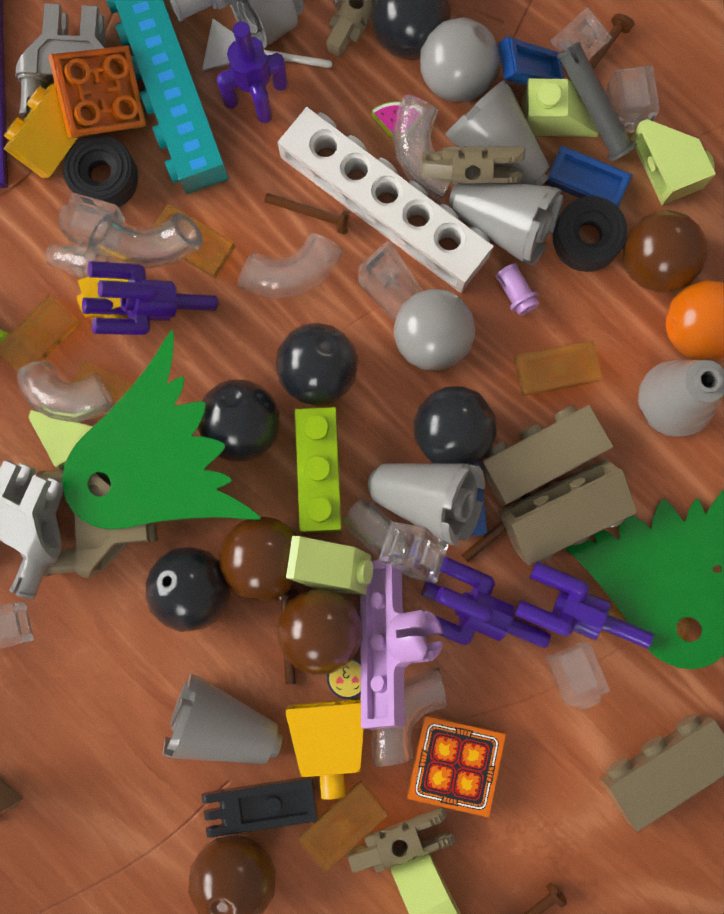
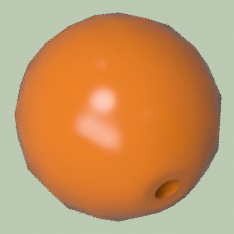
M719 280L700 281L683 288L670 303L665 322L666 332L669 340L679 353L693 360L719 361L724 359V282Z

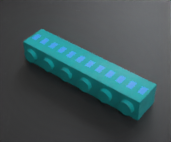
M106 0L111 14L118 12L122 21L115 24L122 45L131 46L134 54L131 59L136 81L143 79L146 90L140 92L143 104L148 115L155 113L159 124L152 126L160 149L167 147L171 159L165 161L173 184L180 182L185 194H189L228 180L222 158L164 1Z

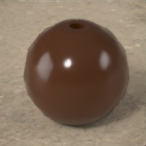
M673 210L653 213L641 218L629 231L623 247L624 265L630 278L644 289L656 293L677 290L690 285L702 272L707 259V239L700 225L686 214Z
M261 517L260 520L247 519L238 523L224 537L219 551L220 571L228 587L240 597L253 601H272L287 594L297 583L286 578L292 536H297L296 533L282 521L270 517Z
M327 589L306 590L292 598L284 607L277 623V639L284 657L296 669L312 675L331 674L347 666L356 655L362 642V620L355 606L342 594Z
M238 835L216 838L201 850L190 869L188 893L198 914H263L274 897L276 870L271 857L258 842Z

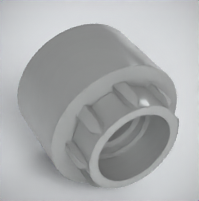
M235 0L230 4L237 21H243L249 25L251 37H256L262 41L263 48L295 29L298 23L297 17L303 12L304 8L303 0Z

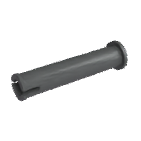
M580 41L567 47L568 50L561 51L557 57L561 60L610 153L608 155L609 161H613L632 151L637 146V143L630 141L586 57Z

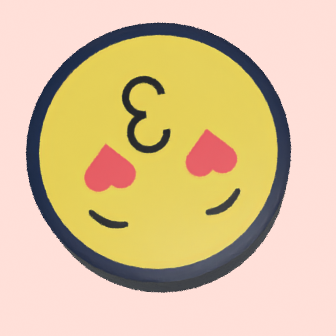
M353 658L344 668L327 674L328 686L336 696L343 699H352L361 694L360 660Z

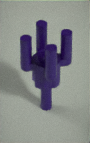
M240 21L233 26L235 41L229 46L227 52L231 69L218 74V87L224 106L230 109L235 108L238 104L235 88L238 87L242 91L249 92L254 102L258 120L261 123H268L272 119V112L266 85L272 76L273 86L276 90L282 91L287 88L288 80L284 57L279 53L267 56L264 53L262 41L256 37H251L249 25L246 22Z
M88 262L87 271L90 278L128 280V282L100 280L98 283L99 297L120 298V308L112 309L113 302L105 298H83L82 311L84 314L128 315L130 318L94 317L92 319L93 334L146 335L150 331V320L170 321L171 317H175L177 309L216 311L217 296L176 293V287L172 281L146 280L145 268L140 264Z
M449 557L443 559L440 572L474 586V588L469 593L460 594L430 581H426L422 588V596L455 610V614L459 616L458 625L438 616L436 618L439 620L443 634H440V636L461 645H468L476 631L498 641L509 633L543 649L550 642L551 635L513 618L514 606L491 596L495 586V581L491 576Z
M535 563L530 579L559 590V595L552 613L521 600L515 616L562 636H569L574 631L596 641L600 631L603 630L649 649L654 633L608 615L611 602L590 594L589 585L585 581L542 563Z

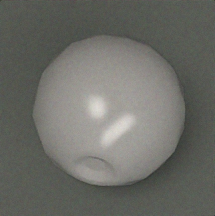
M461 17L442 22L429 34L421 49L420 71L425 83L434 94L448 102L461 103L476 99L488 91L499 71L500 53L493 34L485 25L471 18Z
M428 289L415 293L401 305L396 317L393 335L398 351L408 363L422 370L440 371L456 366L468 355L474 341L476 326L472 312L462 298L448 290Z

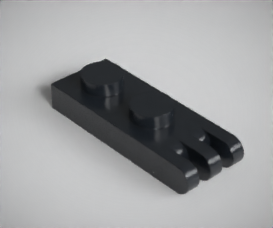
M312 777L294 778L201 794L202 803L219 802L220 806L203 811L204 820L221 819L222 824L206 827V836L208 838L310 823L318 820Z

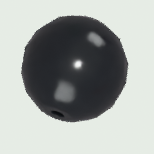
M376 0L373 5V29L380 44L391 55L407 60L420 59L421 49L429 34L439 24L451 19V8L447 0Z
M322 323L303 324L292 330L279 346L276 371L280 384L290 396L306 404L316 406L330 404L347 393L356 380L358 356L354 344L337 328Z
M228 380L216 385L205 394L201 401L205 402L206 407L201 422L197 427L200 437L215 439L225 444L224 450L218 456L228 461H247L259 457L272 446L278 435L279 410L273 397L260 384L249 380Z
M464 386L444 387L431 393L419 406L414 419V438L420 449L432 463L475 464L491 450L497 435L496 416L479 392Z
M196 547L173 549L161 556L151 568L146 581V601L150 612L163 625L179 632L202 630L216 622L225 611L230 597V588L220 571L219 560L209 551Z

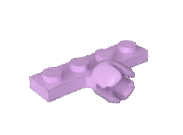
M388 557L371 561L373 564V577L370 584L367 585L366 595H360V618L362 620L361 729L368 730L405 727V668L410 664L433 661L440 654L443 647L442 641L427 643L426 637L443 634L440 622L434 614L428 611L423 612L422 610L404 613L402 602V560Z

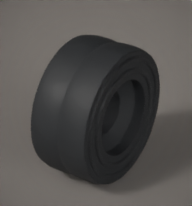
M106 135L86 136L74 143L65 156L63 163L65 182L83 205L98 211L114 210L127 203L135 193L138 183L137 167L127 148L118 140ZM104 164L111 167V174L107 180L96 182L91 179L92 170L96 166Z
M598 196L582 197L567 205L560 214L553 231V245L560 260L568 267L582 272L597 271L608 266L620 253L627 239V223L622 211L613 202ZM585 225L594 226L599 231V241L593 244L584 242L580 238L579 229Z

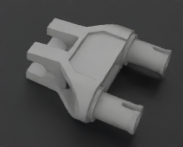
M44 3L42 34L25 50L16 64L15 76L21 82L19 110L21 117L26 118L31 111V108L26 104L39 86L45 89V86L54 83L48 56L57 53L104 48L105 17L99 15V8L97 6L82 5L80 36L68 35L69 16L67 13H62V6L60 4Z
M4 460L0 467V541L18 550L23 557L9 591L25 599H35L47 566L55 564L61 552V536L56 512L63 495V482L55 478L49 477L47 480L35 475L37 469L27 464L19 463L17 465L11 461Z

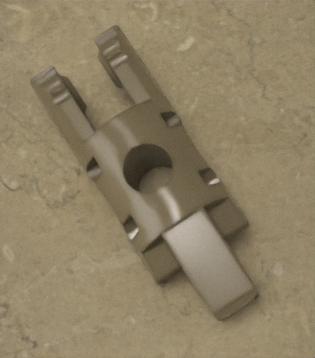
M342 0L329 23V28L333 30L327 39L328 52L341 58L352 40L356 43L359 41L373 17V5L376 0Z
M522 146L443 147L442 151L422 153L421 175L422 178L441 179V183L519 184L523 180L522 170L515 167H494V163L522 162L525 159L526 148Z
M444 807L365 835L366 843L347 851V858L352 872L355 873L374 867L377 873L456 844L452 832H443L422 841L418 834V831L437 825L446 819L447 815ZM396 840L406 842L402 847L393 845Z

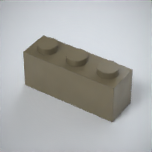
M574 404L554 415L556 423L544 429L538 423L521 432L519 436L522 441L509 448L505 441L491 448L485 455L487 459L480 464V467L501 507L613 448L590 405L577 410Z
M604 459L498 512L514 551L529 566L536 562L542 563L549 560L554 553L570 545L582 544L588 540L589 536L605 528H613L622 524L625 518L636 514L637 510L623 471Z
M697 714L689 715L680 720L675 725L677 730L667 737L657 736L647 741L641 747L642 753L631 760H628V758L620 759L607 768L606 772L608 774L601 778L600 781L626 823L636 832L724 776V733L714 719L702 714L699 716Z

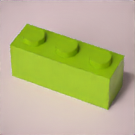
M336 407L295 409L300 532L302 534L342 532Z

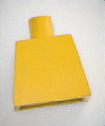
M361 699L288 705L286 708V718L301 777L319 776L322 799L345 797L344 774L360 772L364 732V729H361Z

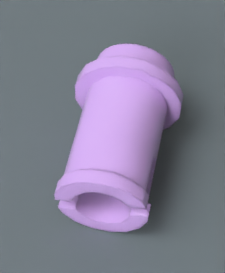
M517 263L506 266L495 275V278L499 281L512 303L510 306L512 312L516 311L519 316H523L539 306L537 300L539 294L537 291L532 292Z

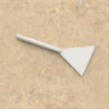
M212 19L202 72L230 65L227 52L229 46L235 41L234 33L215 19ZM264 50L267 56L279 53L284 57V61L325 68H331L333 65L330 60Z

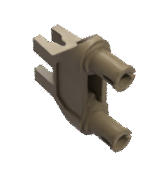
M63 470L38 471L37 475L47 480L50 477L62 482ZM96 472L91 475L88 481L90 492L99 497L108 493L111 487L109 477L103 472ZM74 513L76 546L74 549L61 550L57 562L52 564V566H47L44 576L77 573L82 578L94 577L105 569L127 544L158 541L157 525L144 524L121 529H102L82 521Z

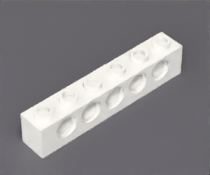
M306 107L277 142L281 159L458 292L462 293L490 257L493 245L489 243L490 240L487 235L476 227L469 228L459 221L457 213L445 204L438 205L428 198L426 190L415 181L408 183L400 177L395 167L384 158L377 160L367 152L365 145L353 135L347 137L337 130L335 123L327 115L321 112L316 114ZM322 148H331L335 151L329 157H321L317 154ZM353 170H360L366 176L360 180H352L347 177V174ZM387 192L393 194L397 199L392 203H382L377 197ZM420 215L428 223L421 227H415L408 222V218ZM443 238H451L456 241L458 247L454 250H445L438 242Z

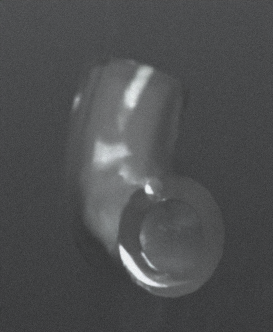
M404 95L398 107L392 132L396 159L409 182L415 181L426 190L429 197L440 202L449 183H441V179L422 178L421 175L422 153L436 152L432 145L431 133L439 112L435 107L422 99L411 95Z
M180 213L174 214L159 226L149 228L131 226L108 214L93 229L88 245L91 250L114 262L140 264L144 268H154L171 265L193 253L202 245L203 238L196 224L189 217Z
M310 233L298 252L288 258L273 259L254 251L248 257L241 270L238 287L251 293L274 299L299 296L323 282L338 263L343 251L331 240L314 233Z
M46 361L28 363L17 373L19 388L31 408L52 420L80 423L103 416L115 406L111 393L98 374L78 382L67 383L61 381L55 366Z
M439 667L424 670L404 679L405 727L372 730L371 754L374 766L397 765L414 759L412 732L416 723L425 714L447 708Z

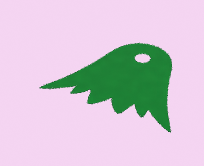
M173 330L167 335L157 353L136 382L115 406L84 434L68 455L62 476L63 492L71 510L82 521L91 526L102 529H121L154 522L189 518L261 519L257 513L243 503L217 490V488L232 481L230 477L219 472L205 470L206 466L217 458L225 448V444L218 440L200 436L192 437L204 415L205 402L197 401L175 406L181 394L185 378L181 376L167 383L174 350ZM96 472L105 473L111 482L108 493L100 497L93 495L88 488L89 478Z
M724 489L712 503L706 514L698 498L695 499L687 513L686 522L681 519L674 507L666 499H663L657 506L651 529L642 520L631 515L625 518V521L619 525V540L609 532L601 530L594 534L597 543L586 540L582 544L570 545L565 548L591 574L621 612L627 623L654 633L648 650L656 658L677 668L699 669L714 664L724 656ZM720 565L722 572H713L712 568ZM685 617L697 620L702 629L701 636L692 642L681 639L676 630L679 620Z

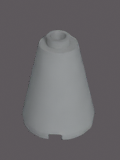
M501 81L491 89L466 115L464 114L445 133L450 142L458 147L522 146L526 148L525 159L522 162L494 163V167L519 168L523 172L522 184L542 185L548 179L544 172L550 166L511 87L505 81Z
M457 183L450 194L449 205L453 206V210L457 213L460 220L470 227L480 229L487 235L489 240L523 263L534 266L547 247L546 244H543V241L547 237L548 232L553 233L561 212L563 195L560 194L562 192L561 189L550 186L522 183Z
M690 359L667 360L653 367L645 375L639 386L638 405L648 420L646 422L654 430L665 436L673 437L689 436L704 429L713 419L724 396V369L714 361Z
M384 463L371 473L368 480V490L371 492L374 502L453 546H460L458 540L467 541L470 538L482 511L483 502L476 499L478 488L485 490V479L482 469L477 465L464 463Z
M190 673L188 682H185L170 721L173 734L171 738L165 737L162 756L173 759L266 764L270 757H277L282 745L283 734L278 733V724L200 676Z

